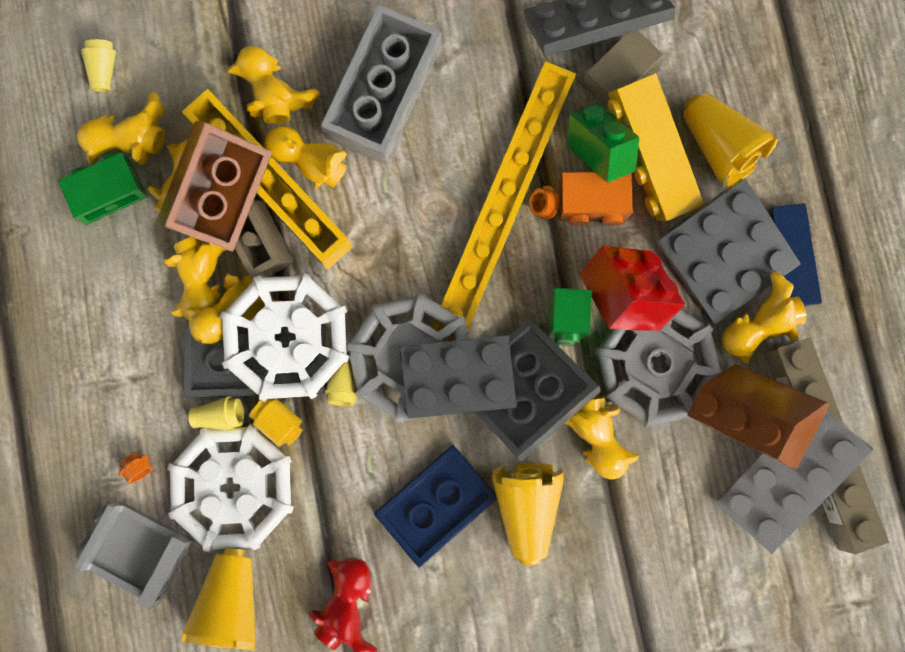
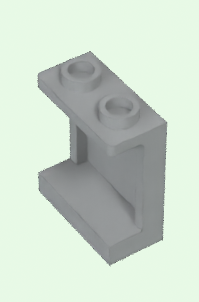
M121 501L109 503L108 506L104 505L94 519L93 524L96 527L91 537L84 539L76 552V557L79 559L74 569L80 572L89 570L140 597L137 603L150 610L161 603L194 540Z

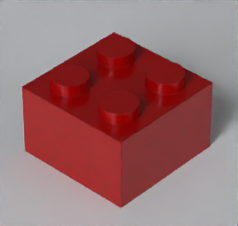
M602 245L579 273L587 290H592V299L609 329L660 331L685 305L678 293L677 285L669 278L661 265V259L653 251Z

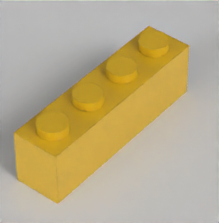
M657 74L649 75L609 92L608 108L610 113L639 136L636 171L633 174L638 184L644 187L647 195L644 201L649 214L655 217L656 220L669 221L703 206L702 196Z

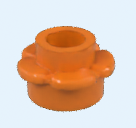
M548 185L534 190L529 200L531 212L542 219L553 218L561 204L559 194L554 192L552 186Z
M135 452L124 458L120 462L122 468L118 472L119 477L123 476L128 484H132L147 476L153 470V466L149 462L150 455H140L139 452Z

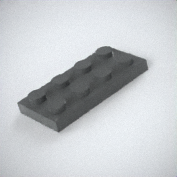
M556 0L541 2L535 5V7L524 9V18L544 56H549L674 20L675 6L670 0Z
M321 324V344L326 347V325ZM237 326L238 352L241 353L249 350L248 328ZM284 326L281 327V333L275 334L274 338L275 341L282 343V347L286 348L289 347L290 341L296 339L295 333H290L288 327ZM184 327V397L258 396L228 368L224 369L222 362H224L223 339L214 344H203L192 337L189 327ZM319 353L305 368L310 378L326 362V356ZM254 357L243 362L264 381L269 372ZM298 372L276 373L273 384L302 382ZM326 383L316 394H325Z

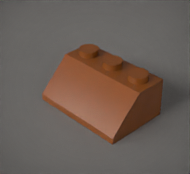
M195 121L156 221L167 228L233 252L272 151L208 123Z
M734 364L703 384L687 416L730 439L796 470L830 404Z

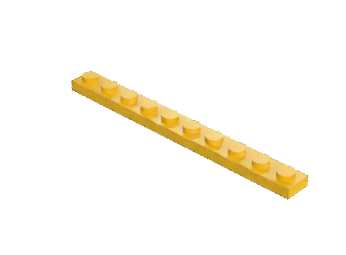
M547 61L544 62L441 304L442 307L458 317L463 316L466 319L467 333L576 76V73ZM435 319L431 328L440 332L446 325ZM449 336L444 339V342L455 341L454 336Z

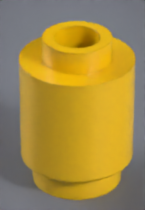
M277 398L274 400L266 399V402L260 400L249 414V417L254 420L253 425L278 447L284 443L290 446L302 432V429L299 427L302 420Z

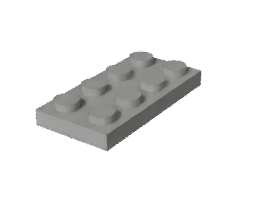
M827 410L796 470L762 454L716 505L773 554L873 451V447Z

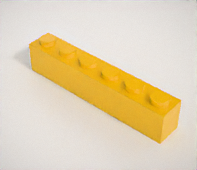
M209 89L204 91L181 111L192 125H194L195 121L205 122L262 147ZM270 157L256 194L328 270L353 248L349 239L284 169Z

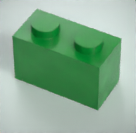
M599 103L588 105L569 114L567 148L605 182L609 183L636 171L639 146L638 135Z
M122 152L104 155L99 159L98 163L87 168L79 167L67 173V177L58 180L73 218L84 225L93 223L148 198L133 162Z
M555 288L549 296L546 334L551 339H554L558 346H575V343H579L590 334L592 290Z

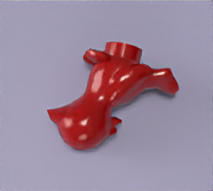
M356 557L345 558L341 561H328L327 564L334 580V592L325 604L322 612L312 610L308 613V617L318 625L313 632L314 635L334 651L343 643L349 645L353 652H377V648L364 640L360 633V615L356 602L359 598L368 602L367 595L372 594L371 573L367 563Z

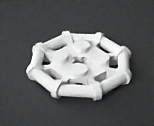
M304 273V276L260 277V275L253 277L254 281L225 312L221 311L219 317L222 319L224 362H222L224 369L228 368L260 396L259 400L265 402L266 399L310 396L312 399L316 397L319 389L344 362H348L350 357L347 355L345 313L347 309L345 305L341 306L311 279V275ZM297 290L294 301L272 302L269 291ZM305 295L310 296L326 313L318 318L312 314L309 309L301 304ZM260 296L265 306L251 321L241 317ZM330 321L332 348L324 347L321 344V324ZM237 326L248 328L249 350L241 353L238 352ZM284 326L288 327L290 333H295L296 339L290 341L289 347L286 348L282 347V343L275 341L274 338L275 334L281 333V327ZM319 353L329 357L310 378L305 368ZM254 357L269 371L264 381L243 362ZM298 372L302 382L273 384L276 373Z
M252 424L248 427H235L233 431L202 428L200 429V434L173 463L169 462L167 470L170 471L171 512L168 513L170 520L174 519L203 546V551L210 553L212 550L224 548H252L256 550L261 547L262 541L280 521L293 511L294 506L291 505L290 463H292L290 456L286 457ZM242 441L240 452L221 453L218 442ZM254 446L272 463L264 468L257 464L249 455L252 447ZM207 448L211 457L201 465L200 469L197 471L189 467L201 452ZM276 472L277 498L268 496L267 475ZM185 477L194 479L195 501L186 504ZM229 477L233 478L235 484H240V491L234 492L233 498H229L227 492L222 490V485L227 484V478ZM263 505L272 508L271 512L256 527L251 518ZM199 508L205 517L213 521L209 531L189 513ZM242 523L244 534L220 535L223 524Z

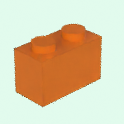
M562 172L559 179V197L561 201L559 221H568V224L572 226L587 225L589 221H602V224L607 226L623 224V220H627L633 213L632 173L607 183L595 172Z

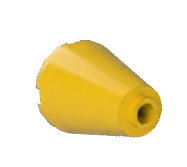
M709 93L703 95L695 94L684 105L685 112L683 118L717 180L724 187L725 185L730 187L741 178L744 179L757 168L754 164L760 156L766 159L777 145L778 139L773 133Z
M516 463L514 464L515 470L505 472V465L493 469L492 480L512 557L518 559L519 563L523 565H537L541 559L546 558L548 555L564 481L563 469L559 468L557 472H553V465Z
M224 548V554H216L183 630L181 642L255 650L252 559L245 557L246 551Z

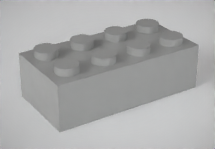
M378 4L321 124L325 139L387 165L441 49V30Z

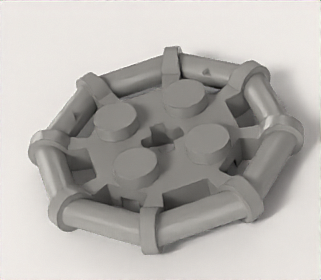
M421 292L416 296L371 305L372 310L350 344H346L357 388L356 396L359 400L363 398L395 418L396 423L399 424L412 420L407 417L401 346L444 342V339L451 335L454 336L455 341L469 339L465 326L467 321L463 316L458 317L427 298L426 293ZM414 311L413 320L403 324L392 325L388 317ZM424 312L446 326L440 332H437L422 323ZM379 323H381L386 330L375 347L366 345ZM364 355L374 356L378 376L371 380L368 377ZM385 383L400 392L398 404L376 389Z
M680 309L660 331L629 330L634 337L625 352L615 350V347L626 330L610 329L599 348H595L594 356H597L606 402H612L619 406L622 410L643 422L644 427L653 428L657 424L690 418L687 414L703 384L723 372L720 370L711 333L714 329L710 324L705 325ZM672 320L693 334L685 338L670 328ZM697 342L700 343L705 366H697L696 360L693 358L692 351L694 350L692 345ZM662 354L666 357L664 363L668 367L666 371L660 369L656 372L652 369L653 363L651 358L652 356L657 358ZM612 360H621L623 362V373L627 381L620 385L617 384ZM694 375L703 377L691 397L685 391ZM633 388L649 398L646 408L624 393ZM676 395L681 404L658 410L659 399Z

